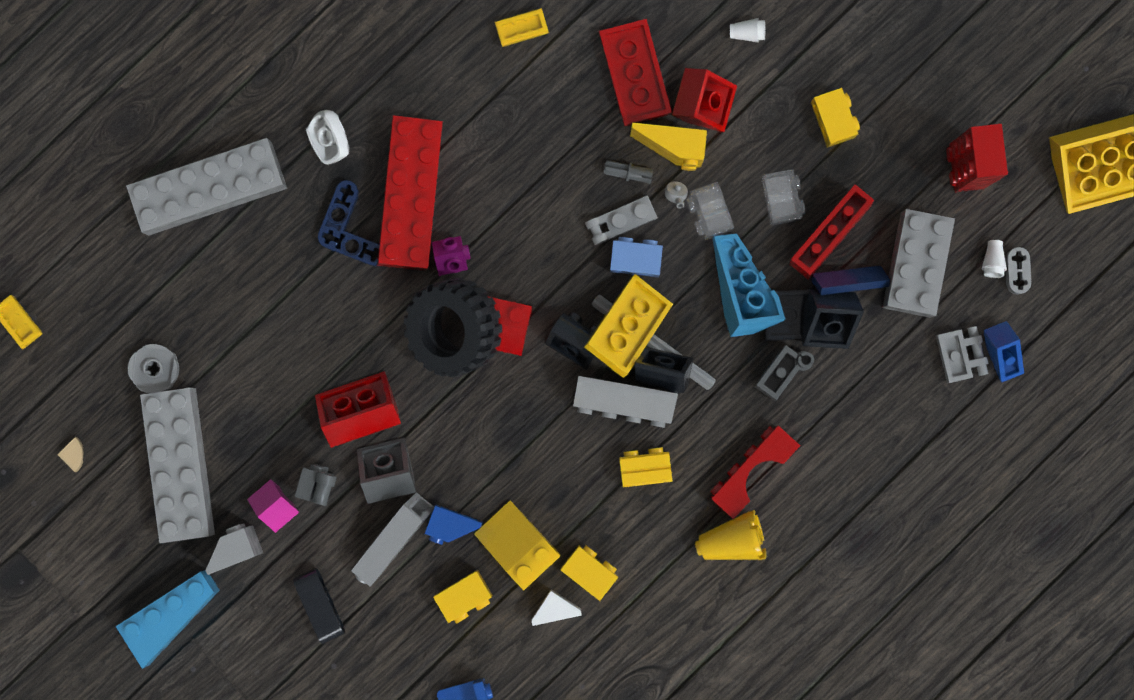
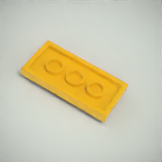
M634 274L584 348L624 378L632 369L673 303Z

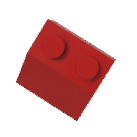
M685 68L672 115L690 124L725 132L737 85L707 69Z
M493 298L496 303L494 307L496 311L499 310L501 318H498L499 324H502V332L499 333L501 343L496 349L497 351L522 356L532 306Z

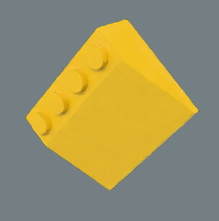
M1134 114L1049 137L1052 161L1068 214L1134 196Z

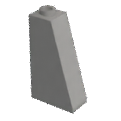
M416 492L399 509L351 570L357 580L371 587L433 512L434 506Z

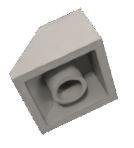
M245 523L226 529L227 535L220 537L206 568L207 575L263 553L253 526L246 527Z

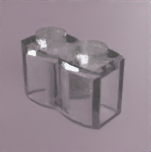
M718 182L689 192L690 198L686 199L690 212H695L698 221L694 223L699 236L703 235L704 239L707 240L734 229Z

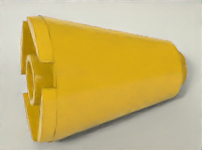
M755 510L748 511L699 535V541L695 542L698 555H702L705 560L766 559V548L761 549V544L765 540L758 515H755Z

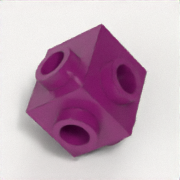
M461 236L432 242L439 276L468 270L466 260L471 259L468 245H463Z

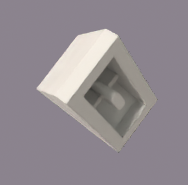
M551 589L533 616L532 625L535 626L581 616V609Z

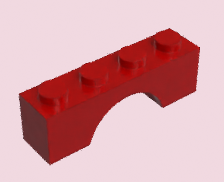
M777 425L774 428L769 426L760 436L763 440L757 446L751 445L743 454L746 459L740 465L736 462L727 472L729 477L724 483L719 481L711 489L710 492L713 495L710 499L730 518L734 519L750 502L746 491V480L750 471L756 465L765 461L784 464L800 447L780 426Z

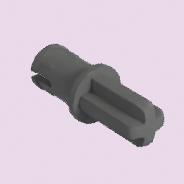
M607 160L604 166V174L625 178L626 181L630 179L651 184L653 169L632 165V162L625 164Z

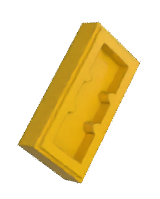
M542 8L495 22L502 47L549 33Z
M9 295L0 303V322L21 349L26 348L43 334L13 295Z

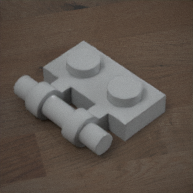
M977 326L967 328L969 338L966 339L963 337L962 329L936 335L947 383L973 378L971 370L973 367H977L979 376L988 374L986 364L989 363L987 357H984L981 345L983 339L982 335L978 333ZM969 345L972 346L974 360L970 361L966 346Z

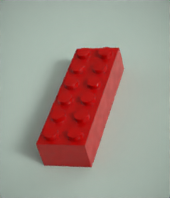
M393 115L377 266L423 271L428 269L443 121Z

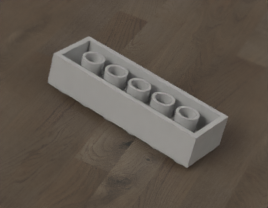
M268 138L126 185L141 232L148 236L287 189L273 144Z
M196 388L140 395L159 543L215 535Z

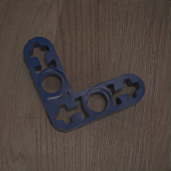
M347 180L342 181L336 187L318 233V241L326 249L377 267L378 259L372 262V257L364 253L363 258L359 256L364 250L365 243L368 244L366 249L372 252L379 249V244L345 232L357 202L359 190L355 183ZM351 186L354 194L353 196L348 195L345 201L347 204H350L349 208L343 204L336 203L337 199L343 201L344 194L341 190ZM337 208L345 211V218L339 222L332 219V212ZM330 231H333V236L340 240L341 235H345L341 242V249H337L339 244L334 241L326 244V239L323 238L324 234H329ZM349 240L358 241L359 249L357 252H347L346 243Z

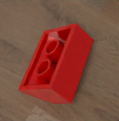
M385 371L315 395L321 429L331 448L401 424L398 408Z

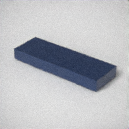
M881 266L814 273L811 279L820 295L889 287L890 278Z

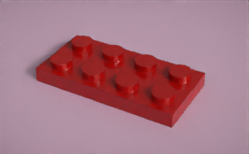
M647 19L599 31L624 127L632 125V123H640L672 114Z

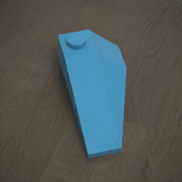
M737 234L714 236L713 245L722 304L730 337L755 334L784 321L785 316L779 296L775 290L770 289L765 281V275L762 271H758L752 262L751 254Z

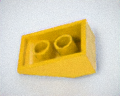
M632 123L630 133L632 138L673 164L681 166L682 170L695 171L696 167H701L705 156L707 130Z
M511 500L474 533L523 591L560 557V553Z

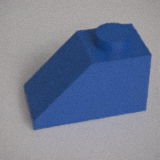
M1005 321L985 329L986 348L999 380L1004 382L1024 374L1020 339L1008 322Z
M435 505L425 534L430 536V541L443 545L444 541L450 542L479 529L483 522Z

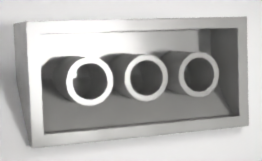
M578 376L573 407H578L577 412L590 415H592L593 410L602 412L601 417L616 419L617 415L627 416L626 421L641 423V419L651 420V426L665 428L666 423L671 424L678 394Z

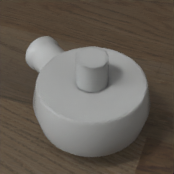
M677 181L668 183L665 188V197L669 201L676 203L677 208H683V201L688 194L687 187Z

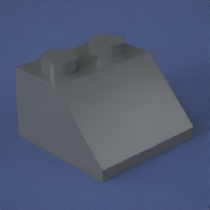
M405 438L357 449L360 484L368 504L416 492L414 474Z

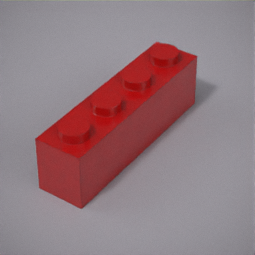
M854 185L791 258L789 265L809 280L812 274L816 272L868 211L874 199L857 185Z

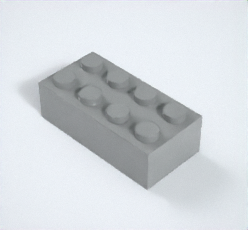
M905 209L900 213L888 275L890 285L886 287L882 308L929 318L937 315L955 218Z

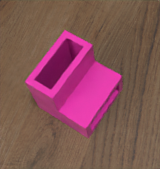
M269 480L247 499L257 517L275 533L299 513L294 503L284 495L281 488L272 480Z

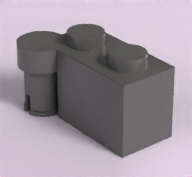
M787 345L783 346L757 380L754 387L771 400H777L798 370L806 371L812 367L814 363L813 355L806 351L796 353Z
M311 464L310 467L302 469L295 497L327 506L331 487L335 486L337 477L333 476L334 473L328 472L329 467Z

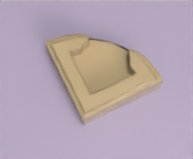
M75 437L58 454L74 472H77L83 464V445L78 437Z

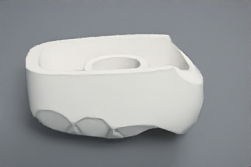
M323 110L314 115L306 128V132L319 159L324 164H333L345 158L349 154V145L338 115L330 110Z

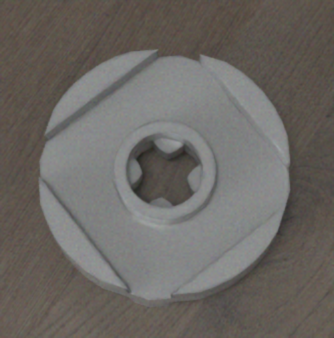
M157 344L145 345L131 356L128 364V375L137 388L143 392L156 393L169 390L173 387L179 375L177 356L165 346ZM153 362H157V366L160 367V371L156 372L155 376H151L152 372L148 371V366H152Z

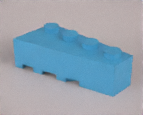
M206 570L199 572L116 626L142 669L149 666L220 591L210 574L207 575Z

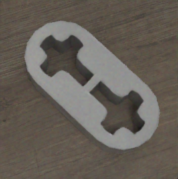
M1013 248L1005 256L1007 267L1006 285L1011 293L1019 295L1027 292L1031 287L1030 255L1024 248ZM1016 252H1018L1020 257H1023V261L1019 262V269H1017V262L1012 261V257L1016 255ZM1017 273H1019L1020 281L1025 283L1024 286L1020 287V290H1018V286L1013 285V281L1018 278Z

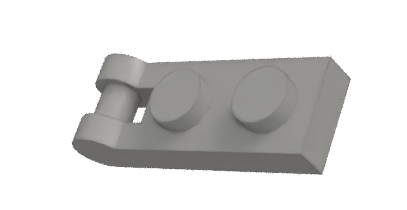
M647 195L604 215L585 222V225L593 234L592 241L594 245H598L654 221L658 217ZM606 223L609 231L602 233L599 225Z

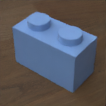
M619 237L618 241L613 240L610 272L659 277L663 246L657 245L658 241L643 240V243H633L632 238Z

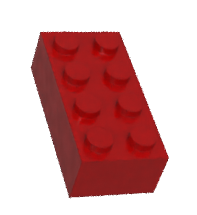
M1002 124L970 127L947 147V160L952 165L949 180L950 185L954 186L955 192L985 189L1008 175Z

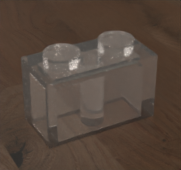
M793 169L764 174L761 179L770 225L799 221L803 218L802 214L805 213V205L803 199H799L797 191L800 189V180L798 175H794Z

